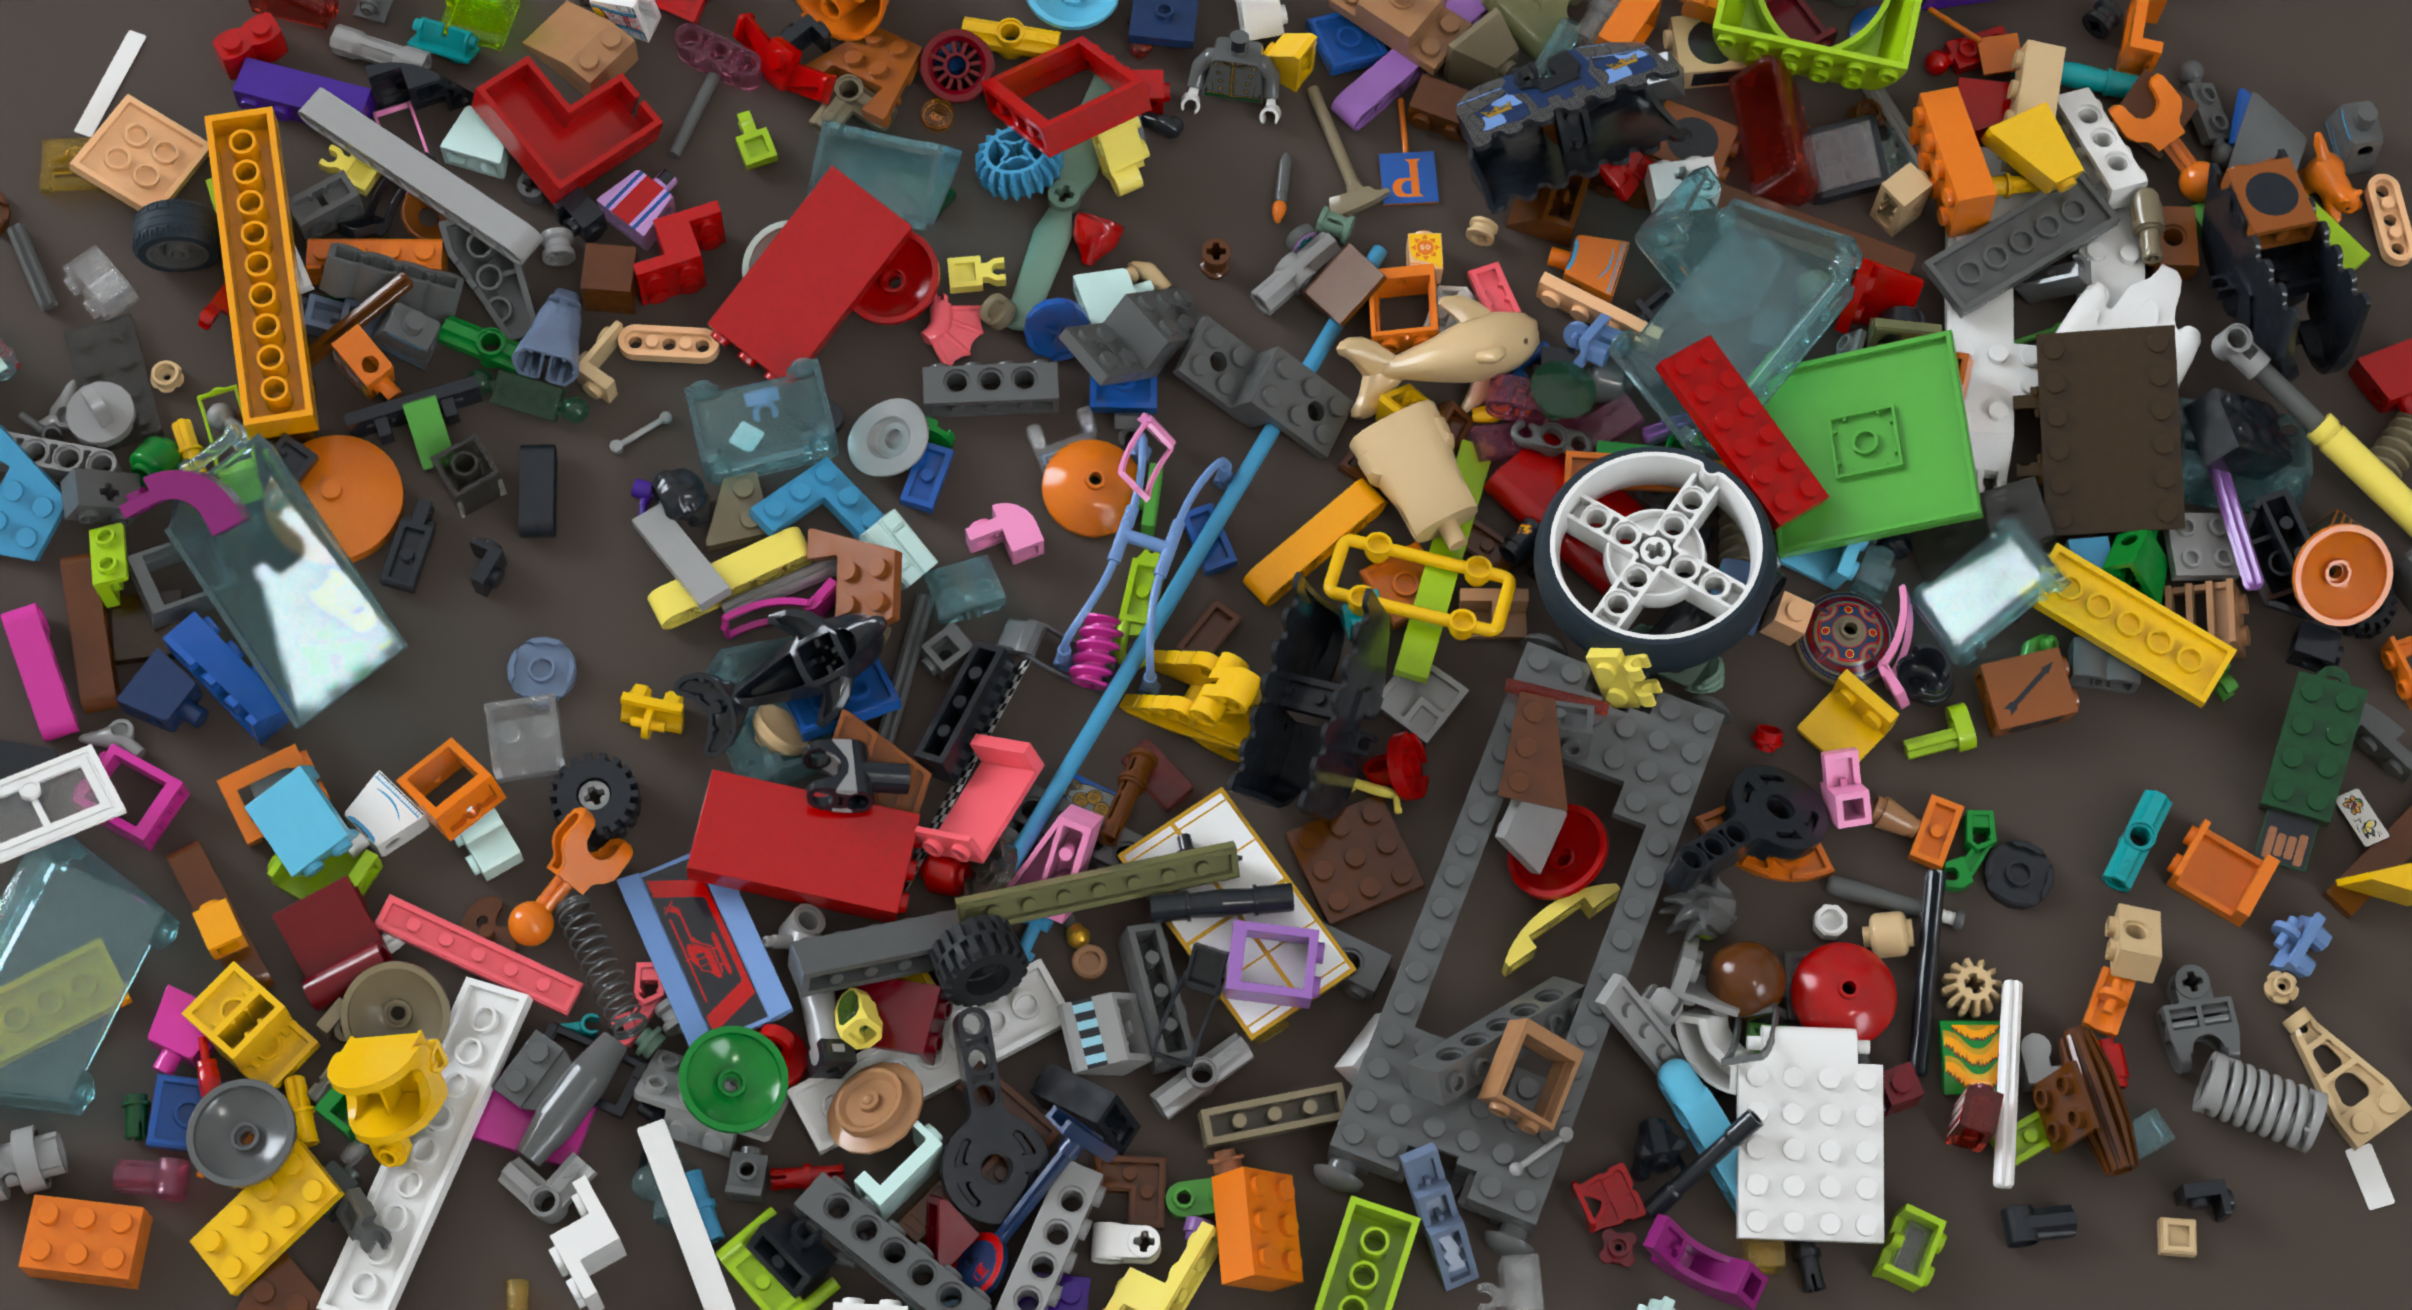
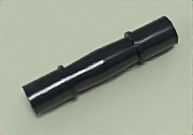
M1292 883L1260 886L1252 884V888L1216 889L1189 893V890H1185L1184 892L1149 895L1151 923L1185 920L1191 922V918L1229 917L1254 913V916H1259V914L1294 911Z

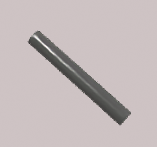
M714 72L708 73L667 152L670 157L674 159L680 158L721 79L718 74Z

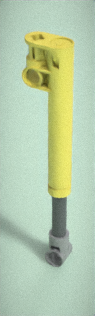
M2234 323L2216 335L2211 344L2212 352L2216 358L2225 362L2230 361L2248 380L2254 378L2309 431L2306 437L2315 446L2317 445L2326 457L2412 538V490L2344 425H2340V421L2334 415L2328 413L2325 416L2269 363L2271 358L2253 341L2252 332L2247 326ZM2228 337L2234 340L2236 348L2229 343Z

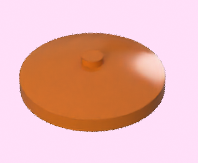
M329 435L303 443L302 445L318 455L319 461L299 486L275 470L273 471L265 493V510L268 521L280 543L292 554L308 562L321 565H343L364 559L387 543L402 519L405 507V492L398 469L382 449L364 439L347 435Z

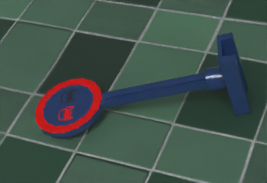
M1056 1105L1051 1108L1045 1117L1065 1136L1064 1140L1057 1147L1059 1151L995 1233L979 1232L980 1235L951 1265L962 1275L963 1279L961 1281L971 1289L974 1286L980 1288L988 1296L997 1288L1005 1274L1008 1263L1006 1243L1071 1160L1075 1161L1084 1149L1108 1163L1118 1153L1115 1148L1102 1141L1104 1137L1100 1133Z

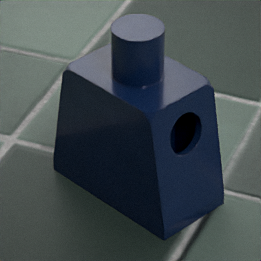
M156 648L116 699L122 711L127 715L168 732H175L183 721L188 722L195 728H199L209 714L207 709L197 704L203 695L198 684L159 648Z

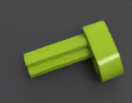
M1964 702L1945 707V716L1949 729L1903 740L1904 753L1908 760L1954 748L1958 752L1977 748L1975 729Z

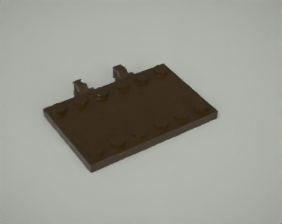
M2175 325L2036 334L2039 386L2030 387L2029 395L2013 396V411L2018 409L2035 410V418H2040L2042 454H2037V462H2031L2030 464L2016 463V472L2018 478L2035 477V485H2044L2046 537L2114 534L2143 529L2150 531L2186 529Z

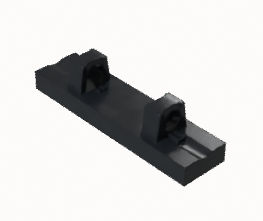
M474 375L345 413L343 417L350 436L361 438L378 433L382 445L395 442L392 428L408 424L402 404L435 394L441 413H444L448 426L459 423L461 420L457 409L483 402L476 376Z

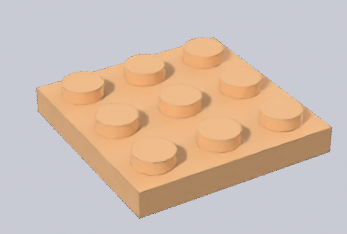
M127 94L70 162V170L139 211L152 202L174 199L208 158V141Z

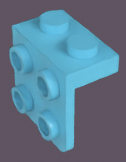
M1869 541L1780 559L1778 556L1781 565L1836 590L1846 580L1852 581L1860 566V563L1856 561L1859 551L1863 552Z

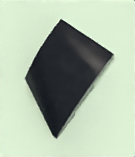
M398 62L377 63L365 66L378 110L409 100L414 111L446 101L449 111L472 105L474 93L427 68Z

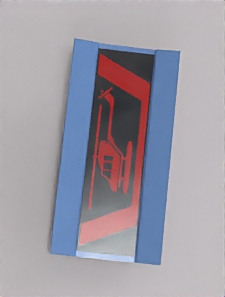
M687 854L641 874H633L616 881L690 1047L698 1037L712 1029L723 1026H742L756 1030L766 1024L778 1021L793 1012V1008L762 944V940L739 890L689 880L687 878V864L690 854Z

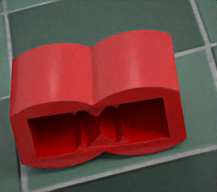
M271 13L258 14L246 21L241 28L224 31L212 42L218 61L230 80L238 78L246 57L272 63L280 59L288 51L282 30Z

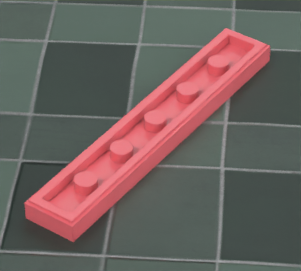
M389 894L374 922L377 929L387 935L495 985L528 994L534 1003L567 1018L584 987L583 983L391 894Z

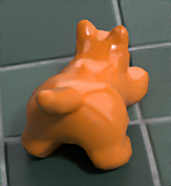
M2316 132L2313 144L2317 156L2310 160L2307 166L2299 170L2297 174L2302 179L2305 192L2308 195L2317 193L2322 200L2323 210L2339 223L2342 219V212L2352 214L2362 209L2363 202L2360 199V195L2363 193V190L2351 187V183L2346 176L2344 162L2337 154L2329 152L2322 133Z

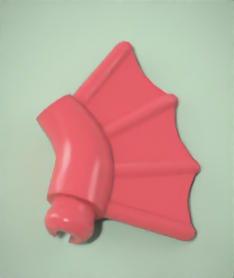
M936 293L930 306V323L920 335L926 344L932 345L941 363L952 366L960 358L970 357L971 345L979 336L984 334L980 318V308L982 305H951L948 302L947 294L942 293L941 296H938Z

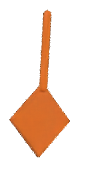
M1928 8L1930 14L1977 42L1984 76L2016 72V69H2012V60L2016 49H2021L2018 33L1981 38L1935 8Z

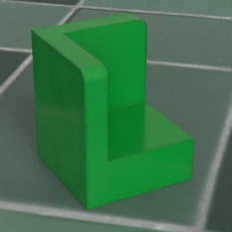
M332 1087L314 1109L323 1121L351 1143H354L357 1138L349 1125L346 1095L338 1093Z

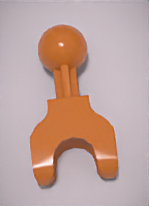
M2156 73L2149 80V88L2156 100L2155 111L2150 117L2145 119L2135 118L2122 105L2110 107L2108 109V116L2125 140L2148 144L2155 153L2163 149L2181 173L2179 176V188L2183 196L2192 202H2205L2210 163L2197 161L2180 139V136L2185 133L2180 124L2182 99L2163 75Z
M584 807L573 809L553 832V858L546 868L555 874V877L536 901L523 902L517 905L510 913L508 919L510 935L521 945L533 947L547 941L554 929V918L552 915L554 909L564 900L573 888L584 895L595 884H606L614 881L633 855L631 844L620 838L610 839L598 851L589 852L587 840L595 827V818Z

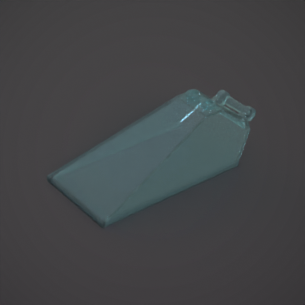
M231 424L224 429V434L191 460L186 458L178 467L179 469L200 471L233 446L236 451L208 471L207 474L227 484L239 496L252 519L222 535L212 536L198 510L185 501L175 499L169 527L164 531L295 729H300L406 649L408 645L277 449L259 433L246 442L245 435L235 424Z

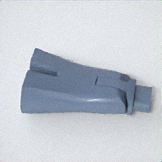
M557 288L547 298L511 357L513 366L519 375L534 379L540 378L544 361L549 360L545 380L549 383L565 387L579 376V346L582 318L581 304L579 302L580 296L578 293Z

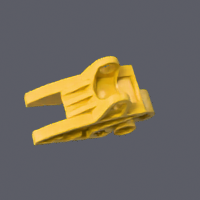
M1154 650L1155 671L1189 684L1190 687L1185 696L1126 694L1119 707L1126 713L1143 721L1190 737L1204 748L1225 759L1240 762L1238 756L1240 743L1244 738H1248L1251 732L1249 723L1252 707L1259 705L1261 701V678L1248 670L1249 665L1242 658L1229 652H1222L1221 656L1218 657L1205 651Z

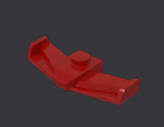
M750 12L740 14L735 25L733 37L743 44L760 64L766 81L780 92L788 90L828 105L837 75H830L800 64L802 51L781 36L770 39L754 20V14Z

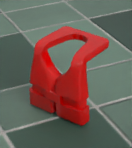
M1633 152L1630 154V161L1625 165L1613 166L1609 163L1600 165L1599 174L1607 185L1613 188V193L1621 202L1629 200L1639 187V182L1645 179L1648 165L1653 164V162L1646 154Z
M1620 1162L1608 1168L1606 1173L1601 1174L1600 1172L1578 1185L1576 1180L1571 1183V1195L1573 1199H1578L1583 1209L1585 1225L1589 1233L1624 1224V1221H1634L1646 1215L1647 1210L1638 1191L1632 1190L1634 1183L1624 1163ZM1584 1197L1601 1202L1600 1210L1595 1218Z

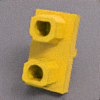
M637 683L633 686L630 693L623 691L620 698L622 705L620 722L630 723V726L641 728V739L649 740L653 731L661 733L668 731L682 734L684 728L682 696L676 695L674 691H669L665 693L663 700L653 698L652 689Z

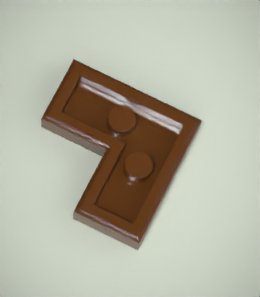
M1094 1155V1170L1104 1174L1102 1186L1107 1188L1106 1193L1129 1194L1128 1225H1147L1153 1227L1156 1231H1164L1167 1157L1115 1155L1112 1161L1108 1163Z

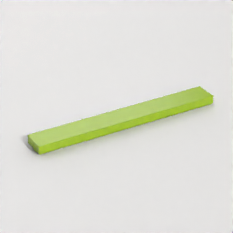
M1462 439L1456 461L1462 478L1468 486L1478 508L1494 448ZM1475 516L1460 526L1467 540L1469 539ZM1439 536L1432 540L1429 552L1463 560L1467 543L1455 551H1450L1442 536ZM1425 565L1413 605L1447 613L1458 573ZM1409 618L1393 675L1426 684L1443 626Z

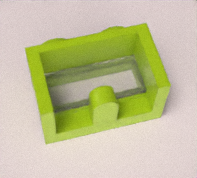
M1908 1203L1896 1210L1871 1276L1885 1279L1911 1292H1915L1923 1286L1927 1287L1935 1271V1267L1931 1266L1934 1255L1941 1252L1947 1239V1235L1943 1233L1947 1221Z

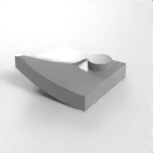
M1432 664L1426 684L1394 675L1384 687L1383 703L1380 711L1404 730L1408 731V733L1417 734L1421 742L1427 746L1467 697L1470 690Z

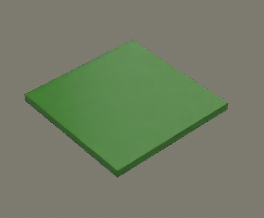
M1952 329L1752 372L1755 396L1830 496L1823 504L1775 531L1777 552L1780 559L1984 518Z

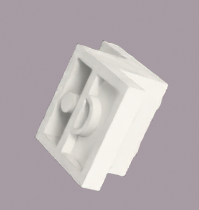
M584 1175L572 1182L576 1194L571 1196L581 1218L550 1235L554 1247L550 1248L549 1252L562 1277L564 1278L570 1274L571 1278L566 1283L579 1308L587 1306L589 1310H603L605 1307L589 1276L625 1257L627 1254L620 1237Z

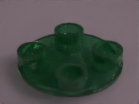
M1550 361L1542 364L1535 370L1530 380L1531 394L1535 402L1543 409L1544 415L1550 420H1559L1561 417L1574 418L1581 416L1592 409L1596 400V386L1593 379L1583 368L1571 362Z

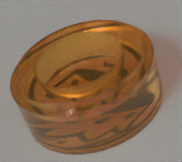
M940 98L927 101L921 110L924 127L935 133L947 131L954 122V109L952 105Z

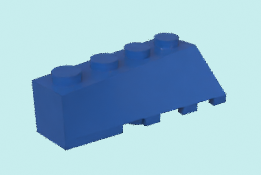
M194 611L162 638L169 652L261 746L292 719L288 708L291 702L279 689L273 692L265 684L268 679L256 665L248 667L241 659L244 657L243 652L233 641L230 640L225 643L218 636L221 630L208 616L202 619Z

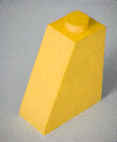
M2047 102L1989 127L1981 137L1983 145L2045 194L2057 189L2059 193L2071 189L2077 184L2076 179L2084 171Z

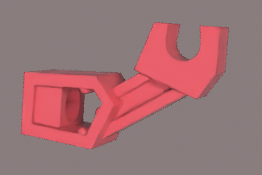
M636 962L634 993L636 1000L639 1002L638 1005H641L639 1013L646 1015L648 1022L655 1014V1006L665 1000L667 995L653 963ZM644 985H658L657 993L643 999L645 997ZM635 1007V1009L632 1012L629 1011L616 1016L614 1019H621L627 1015H630L634 1013L638 1009V1007ZM636 1019L625 1023L621 1027H624V1030L636 1027L643 1020ZM642 1032L632 1038L618 1041L626 1047H631Z

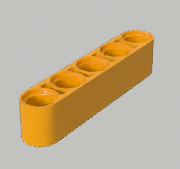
M1364 478L1359 479L1255 565L1244 577L1243 584L1266 607L1273 605L1292 589V582L1296 572L1302 573L1304 577L1308 576L1333 555L1339 538L1347 534H1358L1381 514L1387 506V501Z

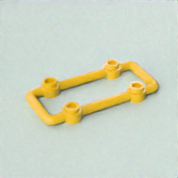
M1373 532L1367 537L1347 534L1337 541L1324 580L1323 590L1329 598L1348 603L1347 605L1353 614L1357 616L1364 615L1362 600L1366 588L1371 587L1356 585L1350 590L1337 587L1350 547L1364 550L1366 557L1373 563H1382L1389 557H1394L1464 574L1465 580L1473 587H1481L1489 582V580L1502 583L1492 623L1477 621L1475 614L1467 609H1457L1448 614L1377 597L1387 613L1448 627L1450 634L1457 640H1467L1473 634L1494 637L1502 633L1515 593L1516 579L1510 572L1492 567L1491 562L1486 557L1472 556L1465 561L1393 544L1391 538L1383 532Z

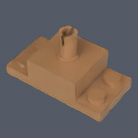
M1329 0L1328 5L1431 75H1434L1446 61L1448 45L1472 26L1470 22L1446 7L1447 0Z

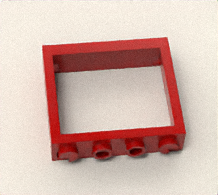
M1080 36L981 82L988 111L1049 158L1152 110L1148 91L1151 89L1146 79L1136 75L1128 66L1122 65L1113 55L1107 54L1097 44H1093L1084 36ZM1084 69L1090 70L1115 89L1050 120L1022 100V98Z

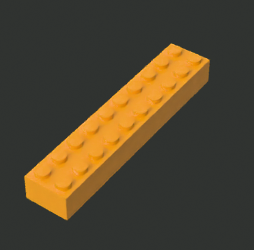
M270 106L204 116L244 428L250 441L279 437L284 433L292 435L319 430L280 130L273 107Z

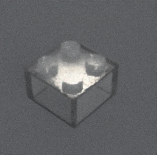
M555 693L484 704L491 764L497 783L560 774L559 769L563 765L567 767L560 709Z

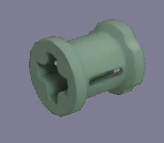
M1324 206L1319 215L1315 230L1318 234L1321 231L1329 233L1346 245L1353 231L1356 217L1352 215L1345 217L1330 211V207Z

